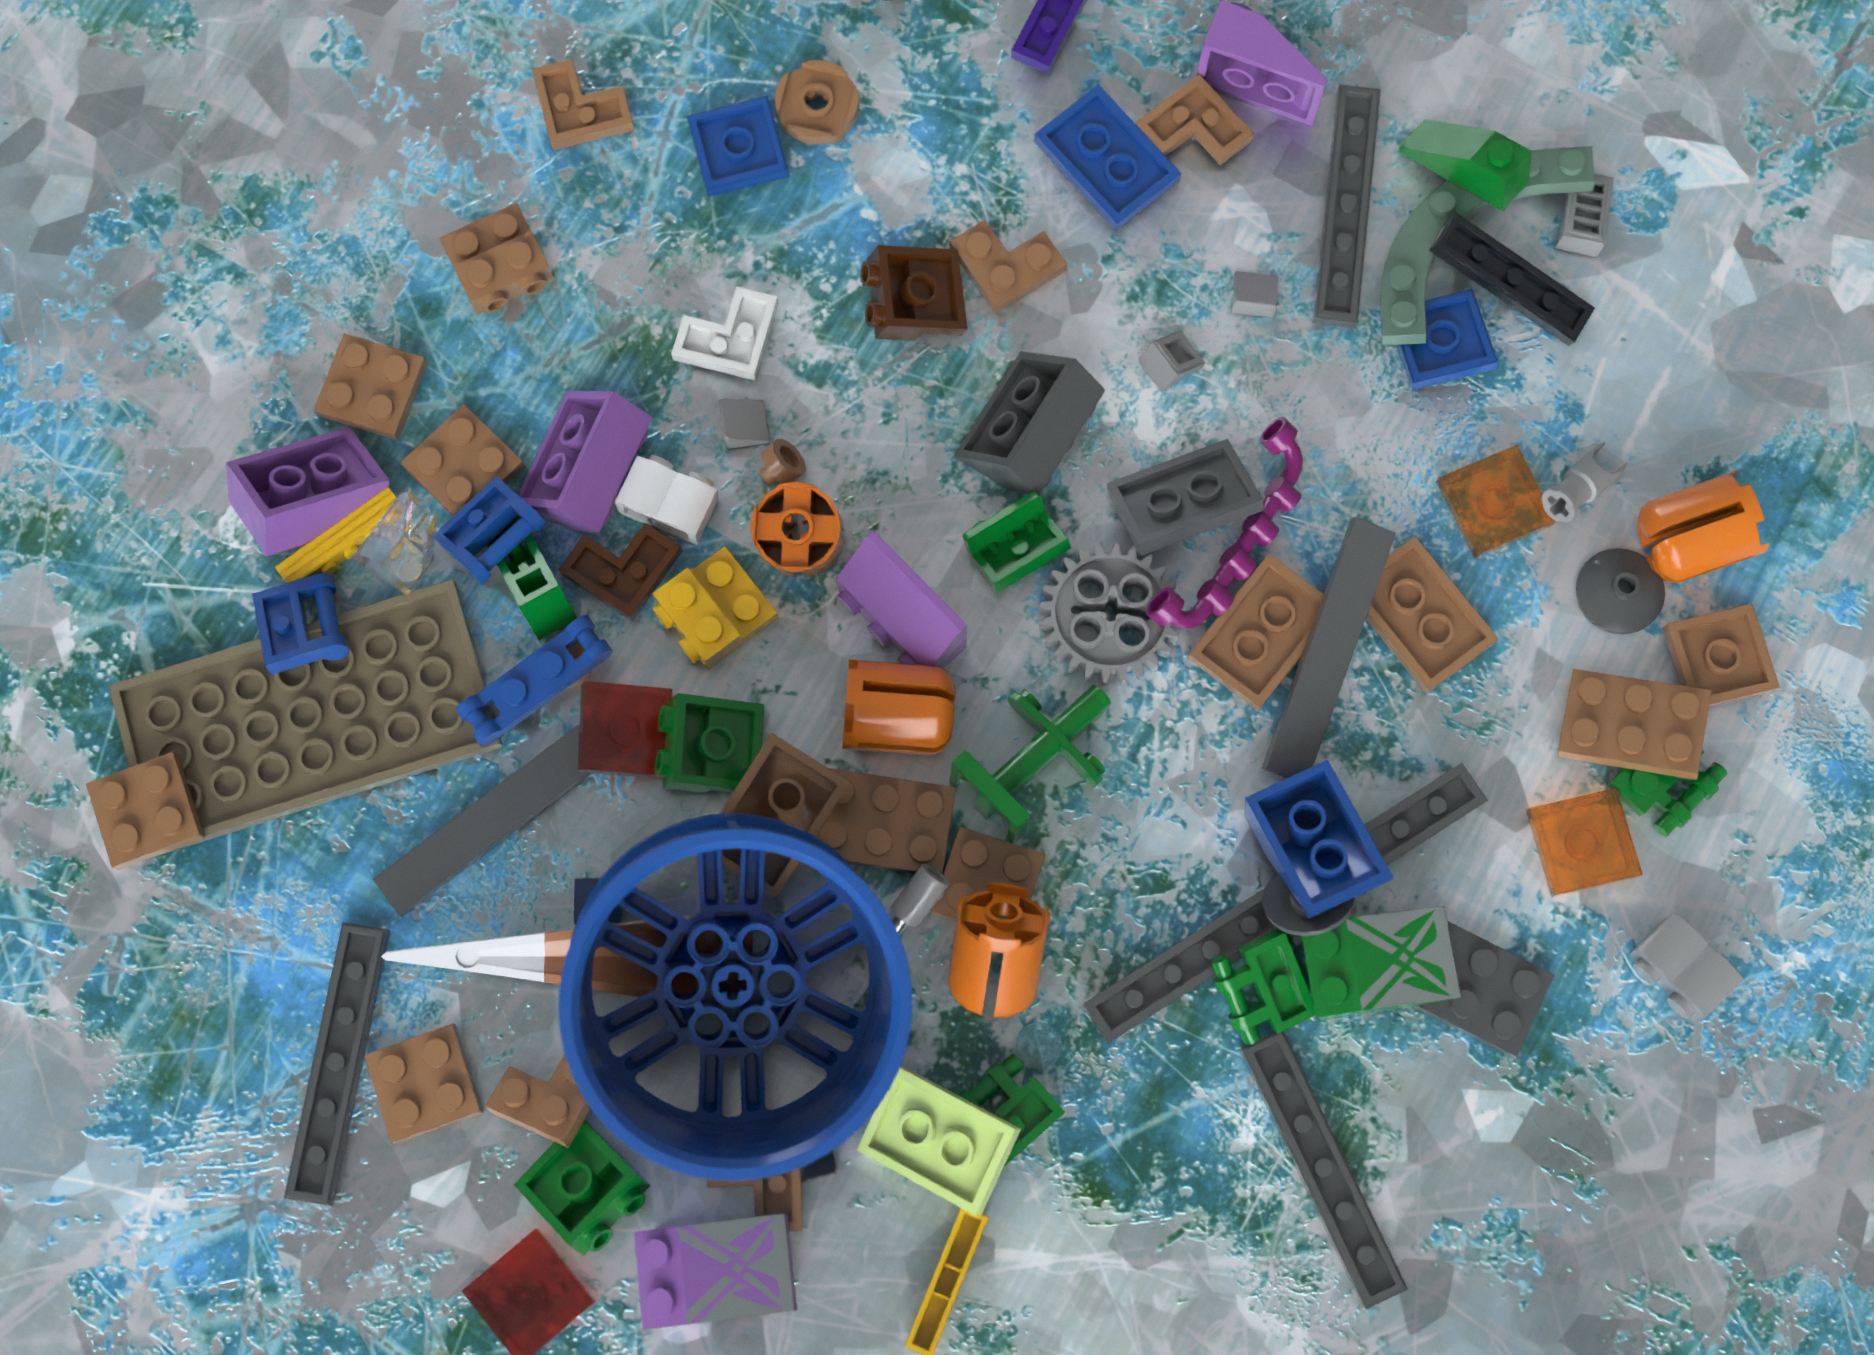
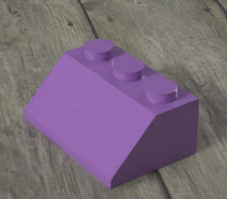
M566 391L518 495L546 520L574 531L599 533L601 527L610 518L611 506L629 474V467L637 450L646 440V430L652 417L614 391Z
M874 530L869 533L836 577L837 589L840 592L836 596L849 613L855 615L859 612L870 623L867 626V630L882 646L885 647L890 643L899 652L900 656L897 658L899 663L945 668L967 647V624Z

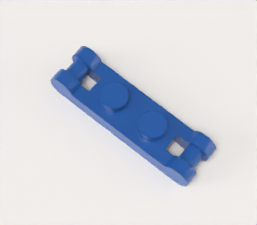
M582 615L573 620L563 632L482 691L466 698L456 707V711L464 722L469 721L475 729L473 736L480 746H487L611 656L613 653L612 648L605 639L600 640L593 631L595 625L588 615ZM580 642L585 651L583 655L576 659L569 649ZM495 704L502 714L490 720L484 711Z

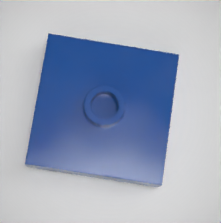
M768 96L687 116L708 197L790 177Z
M1473 289L1426 300V344L1397 345L1412 390L1495 370L1498 365V360Z

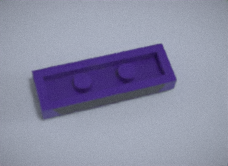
M1037 0L1011 50V58L1049 74L1087 0Z

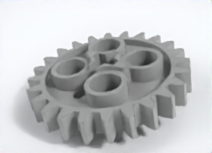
M1115 542L1111 553L1105 554L1102 545L1096 543L1094 556L1091 557L1083 548H1080L1078 550V563L1076 564L1068 557H1065L1062 565L1066 573L1052 570L1050 579L1056 586L1044 585L1042 595L1051 601L1039 603L1038 612L1050 617L1040 621L1039 629L1052 631L1045 638L1044 644L1046 647L1059 645L1054 660L1058 662L1068 657L1071 660L1068 673L1075 672L1079 667L1084 668L1085 682L1092 678L1094 672L1100 673L1102 686L1107 685L1110 674H1116L1121 685H1125L1127 672L1130 671L1138 680H1141L1144 676V664L1154 671L1158 669L1159 661L1156 654L1165 658L1170 656L1172 650L1164 641L1177 642L1180 634L1171 628L1174 626L1171 623L1161 627L1151 618L1143 620L1140 617H1136L1140 614H1146L1149 602L1159 591L1167 587L1175 590L1177 583L1176 581L1163 583L1162 579L1167 568L1162 566L1153 571L1150 568L1153 555L1149 554L1142 561L1136 559L1137 548L1135 546L1129 550L1127 555H1122L1119 542ZM1084 583H1094L1101 589L1102 594L1097 598L1089 599L1081 595L1078 588ZM1128 587L1140 588L1146 595V598L1138 603L1130 602L1124 597L1123 590ZM1077 607L1086 612L1074 614L1071 612V609ZM1106 607L1114 608L1115 621L1106 620ZM1081 625L1092 626L1096 629L1098 637L1093 641H1082L1076 636L1075 629ZM1125 629H1133L1140 633L1143 641L1135 646L1126 645L1120 639L1119 633Z

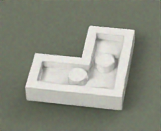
M736 286L725 325L683 315L671 353L673 360L756 381L778 308V296Z

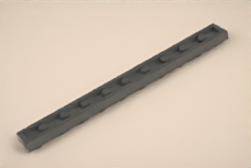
M1461 763L1365 824V827L1385 863L1389 865L1483 805L1488 799L1464 764ZM1264 889L1083 1003L1082 1006L1105 1042L1109 1044L1214 977L1216 974L1211 964V960L1214 958L1228 955L1232 965L1242 959L1238 948L1277 930L1278 928L1268 920L1263 909L1262 897Z

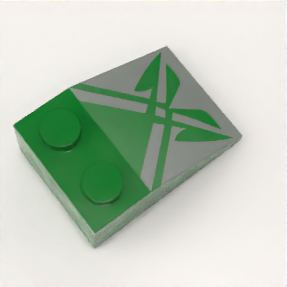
M1445 906L1348 917L1343 923L1330 931L1317 935L1302 936L1315 1016L1318 1019L1331 1020L1462 998Z

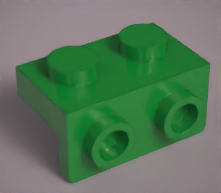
M1032 491L1026 496L1014 500L1008 507L990 518L976 523L963 534L970 560L996 593L1001 592L1071 549L1068 537L1046 512L1042 497L1037 491Z

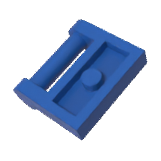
M496 476L432 537L480 584H483L492 576L490 571L533 530L538 533L547 523L535 509ZM517 516L520 517V519L514 525H512L499 539H497L484 553H482L477 559L474 557Z
M327 573L315 574L252 594L264 663L271 675L321 659L339 660L348 654L347 640L340 633L333 595L336 593V586L332 575ZM310 598L316 600L323 636L313 640L310 639L303 600Z

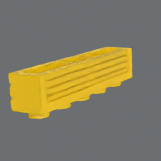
M387 487L311 542L301 547L275 568L286 583L320 573L331 575L338 569V565L346 559L350 560L360 553L361 548L368 543H374L379 540L384 531L402 523L405 516L409 513L391 489Z
M962 1208L960 1209L904 1347L922 1355L934 1354L989 1217L983 1214L975 1216Z

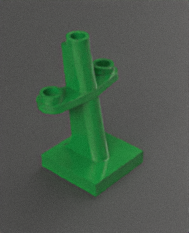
M1092 685L1052 722L1039 712L1042 706L1029 691L1023 689L1020 693L1014 692L1007 698L1009 704L1039 734L992 776L966 750L952 762L949 783L957 788L965 780L977 792L974 808L986 820L997 812L1009 824L1005 839L1007 842L1014 844L1025 834L1030 814L1014 799L1015 795L1060 753L1087 783L1096 787L1102 781L1101 775L1105 772V768L1101 762L1089 752L1083 755L1072 744L1111 705L1109 697L1098 686Z

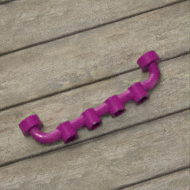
M1279 417L1270 423L1261 434L1259 440L1272 455L1282 452L1286 460L1285 468L1281 475L1275 478L1264 491V511L1250 515L1245 519L1242 524V534L1236 543L1222 554L1219 560L1221 566L1213 578L1205 582L1198 590L1196 595L1198 601L1191 610H1182L1184 600L1170 587L1162 589L1151 599L1146 608V614L1159 626L1162 627L1171 623L1178 628L1190 629L1202 624L1211 612L1216 616L1226 612L1234 601V596L1227 590L1233 578L1235 577L1238 581H1243L1252 574L1257 566V562L1249 555L1256 543L1260 547L1270 544L1279 532V527L1271 520L1278 510L1282 513H1287L1300 501L1301 493L1294 488V485L1302 472L1303 457L1299 445L1294 440L1298 430L1285 417Z

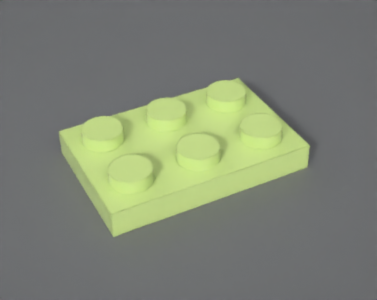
M901 1065L889 1091L874 1111L856 1150L967 1212L979 1216L984 1211L1021 1129Z

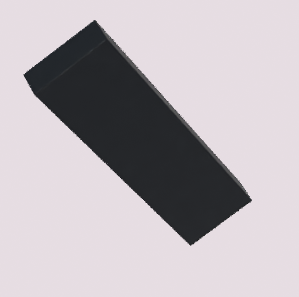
M1456 212L1448 217L1429 248L1430 252L1568 346L1576 341L1595 309L1588 302Z

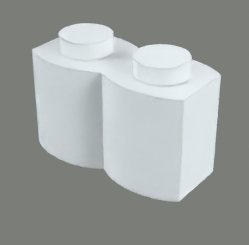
M651 455L649 459L637 456L615 500L617 511L643 524L646 523L673 537L697 545L719 500L718 491L713 487V481L696 472H690L689 476L673 471L674 466L669 461L655 455Z

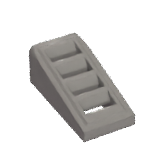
M1594 173V186L1601 188L1600 193L1593 191L1565 194L1556 249L1593 257L1599 255L1604 247L1607 234L1614 177ZM1577 197L1598 201V206L1577 202ZM1575 210L1594 214L1596 217L1592 219L1575 215ZM1573 224L1591 227L1593 232L1575 229Z

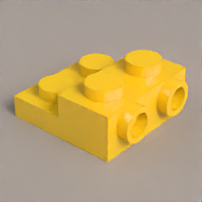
M726 547L720 549L692 571L687 567L652 593L657 603L652 610L667 630L673 625L683 637L678 642L681 649L693 664L700 659L708 670L779 618L776 610Z

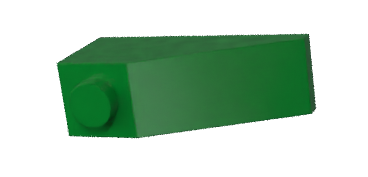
M1424 119L1399 146L1400 154L1501 211H1504L1529 183L1531 150L1497 131Z
M517 516L509 525H507L494 539H492L487 544V547L489 548L497 539H499L512 525H514L520 519V517ZM530 533L497 566L520 610L538 640L570 624L577 616Z

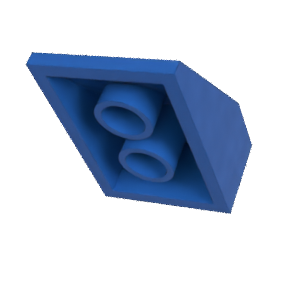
M1328 760L1245 797V818L1265 855L1308 918L1314 917L1393 880L1392 873Z

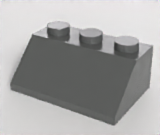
M1020 351L954 456L962 463L1011 491L1024 494L1037 491L1040 495L1043 489L1050 483L1053 473L1065 454L1073 446L1074 440L1083 425L1095 411L1096 405L1105 389L1075 358Z

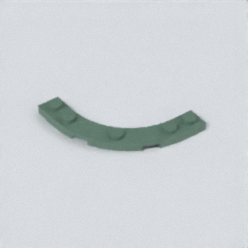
M1592 146L1531 150L1529 183L1515 199L1541 194L1593 192L1595 177ZM1447 181L1429 194L1413 210L1401 226L1385 261L1381 283L1382 345L1426 344L1425 289L1430 270L1435 261V254L1430 252L1429 248L1452 213L1456 212L1470 221L1473 219V213L1489 205V203Z

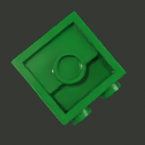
M678 693L669 699L668 705H662L658 717L659 731L666 732L665 749H659L655 761L656 776H663L662 788L702 793L710 790L733 792L762 748L764 704Z
M585 1119L568 1148L554 1142L514 1183V1186L571 1248L584 1256L589 1250L596 1252L607 1245L613 1235L610 1228L623 1215L631 1216L641 1209L646 1201L644 1192L651 1186Z

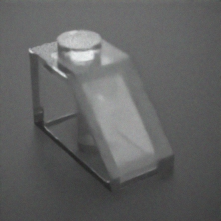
M404 488L351 559L381 583L408 596L434 561L435 539L432 535L436 533L437 514L413 493Z

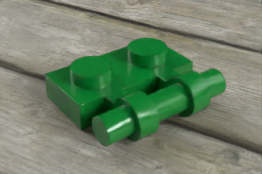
M1713 762L1705 772L1699 770L1697 780L1623 768L1606 786L1639 817L1654 806L1662 816L1653 824V827L1659 834L1667 837L1676 827L1683 828L1692 818L1691 812L1703 799L1710 800L1719 790L1718 784L1728 773L1722 765ZM1680 778L1689 788L1675 800L1666 791Z
M1277 929L1238 948L1245 965L1237 969H1233L1228 955H1221L1211 960L1216 974L1213 981L1218 993L1224 994L1231 1010L1228 1018L1233 1030L1240 1032L1245 1045L1254 1044L1261 1039L1256 1026L1261 1022L1268 1020L1271 1030L1279 1034L1315 1016L1313 1000L1284 931ZM1253 983L1260 1001L1253 1005H1248L1241 988Z
M1014 1053L1000 1065L997 1062L991 1065L986 1070L988 1075L969 1092L964 1089L958 1094V1096L979 1107L999 1089L1009 1098L1008 1101L993 1113L1021 1129L1004 1167L1065 1114V1111L1035 1077L1021 1089L1013 1081L1012 1078L1025 1068L1024 1064Z

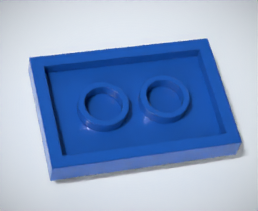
M1099 84L1034 134V142L1115 231L1177 184L1181 178V172Z

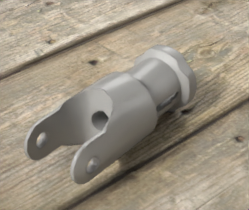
M1606 443L1598 444L1564 474L1562 483L1557 487L1551 486L1543 493L1541 500L1545 512L1555 521L1565 523L1572 521L1579 512L1578 508L1584 503L1594 501L1620 477L1628 463L1622 465L1616 472L1609 473L1605 471L1594 460V455Z

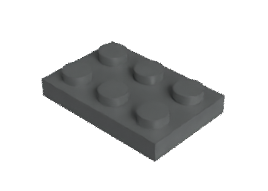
M1228 439L1106 483L1108 495L1140 556L1264 511L1263 498Z
M1448 921L1462 998L1412 1007L1511 1058H1516L1555 975Z

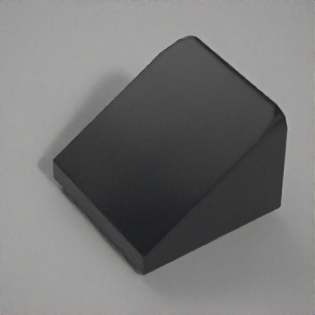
M833 1150L825 1156L805 1165L802 1183L837 1174L838 1168Z

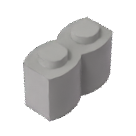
M1676 912L1666 917L1629 953L1635 961L1633 968L1636 973L1651 985L1657 983L1663 987L1669 995L1667 1002L1670 1007L1685 1019L1691 1017L1698 1021L1707 1017L1744 980L1739 972L1720 953L1709 946L1702 935Z

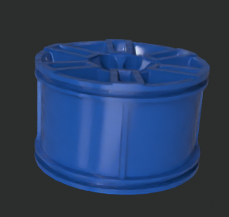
M721 813L690 818L669 825L647 836L627 850L603 874L589 894L572 934L561 976L558 1011L564 1054L571 1074L585 1101L611 1133L643 1157L670 1170L711 1180L742 1181L771 1177L803 1167L825 1156L844 1143L868 1120L889 1091L901 1066L911 1028L913 1001L907 956L896 927L878 897L841 855L814 835L794 825L754 814ZM741 848L739 901L735 904L725 903L723 894L722 849ZM765 851L797 859L815 868L826 877L827 883L824 887L780 916L773 918L763 911ZM698 854L700 911L688 919L636 887L637 884L657 870L677 860ZM841 903H846L853 913V918L850 921L807 945L802 946L796 939L798 931ZM616 906L629 911L663 932L667 936L665 944L661 948L655 947L611 924L608 921L611 911ZM706 930L717 932L722 938L719 949L712 953L699 951L695 946V939L701 932ZM752 930H762L769 936L767 947L757 953L747 951L742 944L744 936ZM857 943H863L866 946L869 964L868 999L866 1008L863 1011L858 1012L809 988L805 984V973L808 970ZM604 947L654 972L657 975V987L653 991L605 1016H598L595 1012L592 992V971L596 949ZM779 970L787 971L793 978L789 989L781 993L769 990L766 983L770 974ZM681 972H689L697 978L698 986L690 994H679L671 987V981L675 975ZM729 972H737L739 980L745 979V984H738L734 993H728L726 985L719 986V981L727 980ZM753 1012H761L769 1018V1024L763 1032L751 1034L743 1028L745 1017ZM801 1012H806L852 1035L853 1042L846 1052H841L799 1027L796 1024L798 1015ZM705 1013L716 1014L722 1020L720 1029L710 1035L700 1033L695 1027L696 1020ZM656 1015H662L667 1022L665 1029L627 1053L616 1057L609 1047L611 1039ZM774 1040L823 1068L827 1076L819 1085L797 1100L777 1109L769 1110L765 1106L763 1048ZM688 1042L700 1048L698 1108L694 1112L677 1108L662 1101L636 1082L638 1073ZM728 1056H736L740 1060L741 1114L736 1117H726L722 1113L724 1060Z

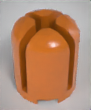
M1737 470L1648 501L1640 510L1637 535L1641 547L1644 549L1654 546L1651 549L1652 554L1648 555L1646 559L1651 569L1664 581L1680 583L1767 552L1769 543L1760 545L1757 523L1765 520L1759 501L1750 484L1740 486L1734 477L1738 472Z
M798 481L779 484L775 489L765 494L759 504L754 507L750 523L753 544L762 558L783 575L795 577V573L801 572L805 578L817 576L832 567L842 553L844 541L840 534L841 531H845L843 519L830 497L815 485ZM798 515L804 517L802 523L804 525L809 524L808 533H801V539L791 540L792 534L785 535L783 530H792L794 526L798 525Z
M849 659L842 749L931 756L942 752L952 737L956 686L949 671L940 666Z
M987 883L986 891L974 893L966 899L965 893H963L958 902L948 985L953 998L969 1012L982 1016L992 951L1002 953L1003 955L993 1018H1009L1026 1010L1037 995L1046 936L1050 924V913L1047 905L1046 911H1044L1038 903L1027 897L1028 889L1009 883ZM998 916H1007L1009 920L999 919Z

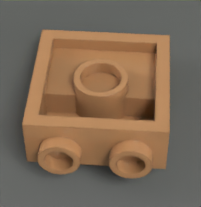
M517 203L440 237L477 315L483 312L491 313L498 311L509 300L522 294H535L545 288L547 283L554 280L550 267Z

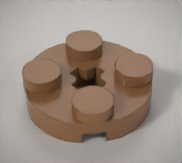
M811 60L802 63V68L795 70L791 74L789 70L779 81L775 92L776 113L782 131L796 140L807 144L840 143L855 124L859 113L858 90L853 81L848 78V73L841 66L823 60ZM816 95H822L824 103L827 105L820 110H813L806 102L807 100L814 101Z

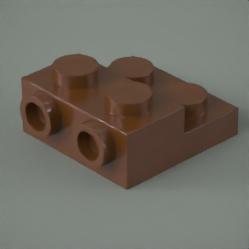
M878 245L862 263L861 283L864 287H870L871 300L867 302L865 308V321L868 327H874L875 339L916 341L921 334L961 336L967 330L957 249Z

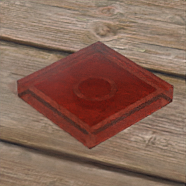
M584 681L581 684L578 772L663 779V776H656L655 773L657 753L659 749H665L666 732H660L658 729V717L662 705H668V700L672 698V689Z
M535 1228L462 1290L463 1294L511 1355H535L596 1302L539 1228Z

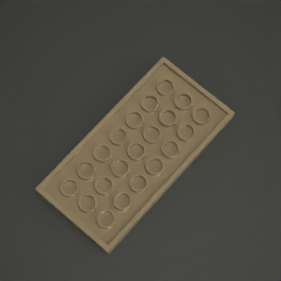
M451 579L338 614L340 633L346 637L349 650L348 654L339 660L321 659L271 675L265 667L261 641L257 639L108 685L129 767L170 752L179 755L205 838L171 851L502 748L501 737L487 746H480L473 736L475 731L469 721L464 722L456 711V707L463 700L476 695L486 688L456 582ZM320 620L308 624L311 640L323 637ZM491 706L484 712L490 720H493L495 716Z

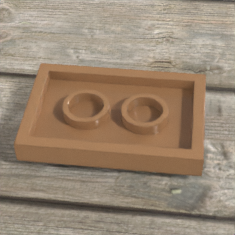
M1415 536L1388 555L1366 620L1425 694H1428L1494 645L1499 638Z
M1268 553L1234 596V601L1230 608L1218 616L1188 654L1187 659L1256 711H1259L1301 658L1324 594Z
M1573 669L1558 748V757L1697 780L1712 690Z
M829 768L850 783L816 835L818 839L834 849L849 864L913 874L918 871L922 864H928L943 874L956 787Z

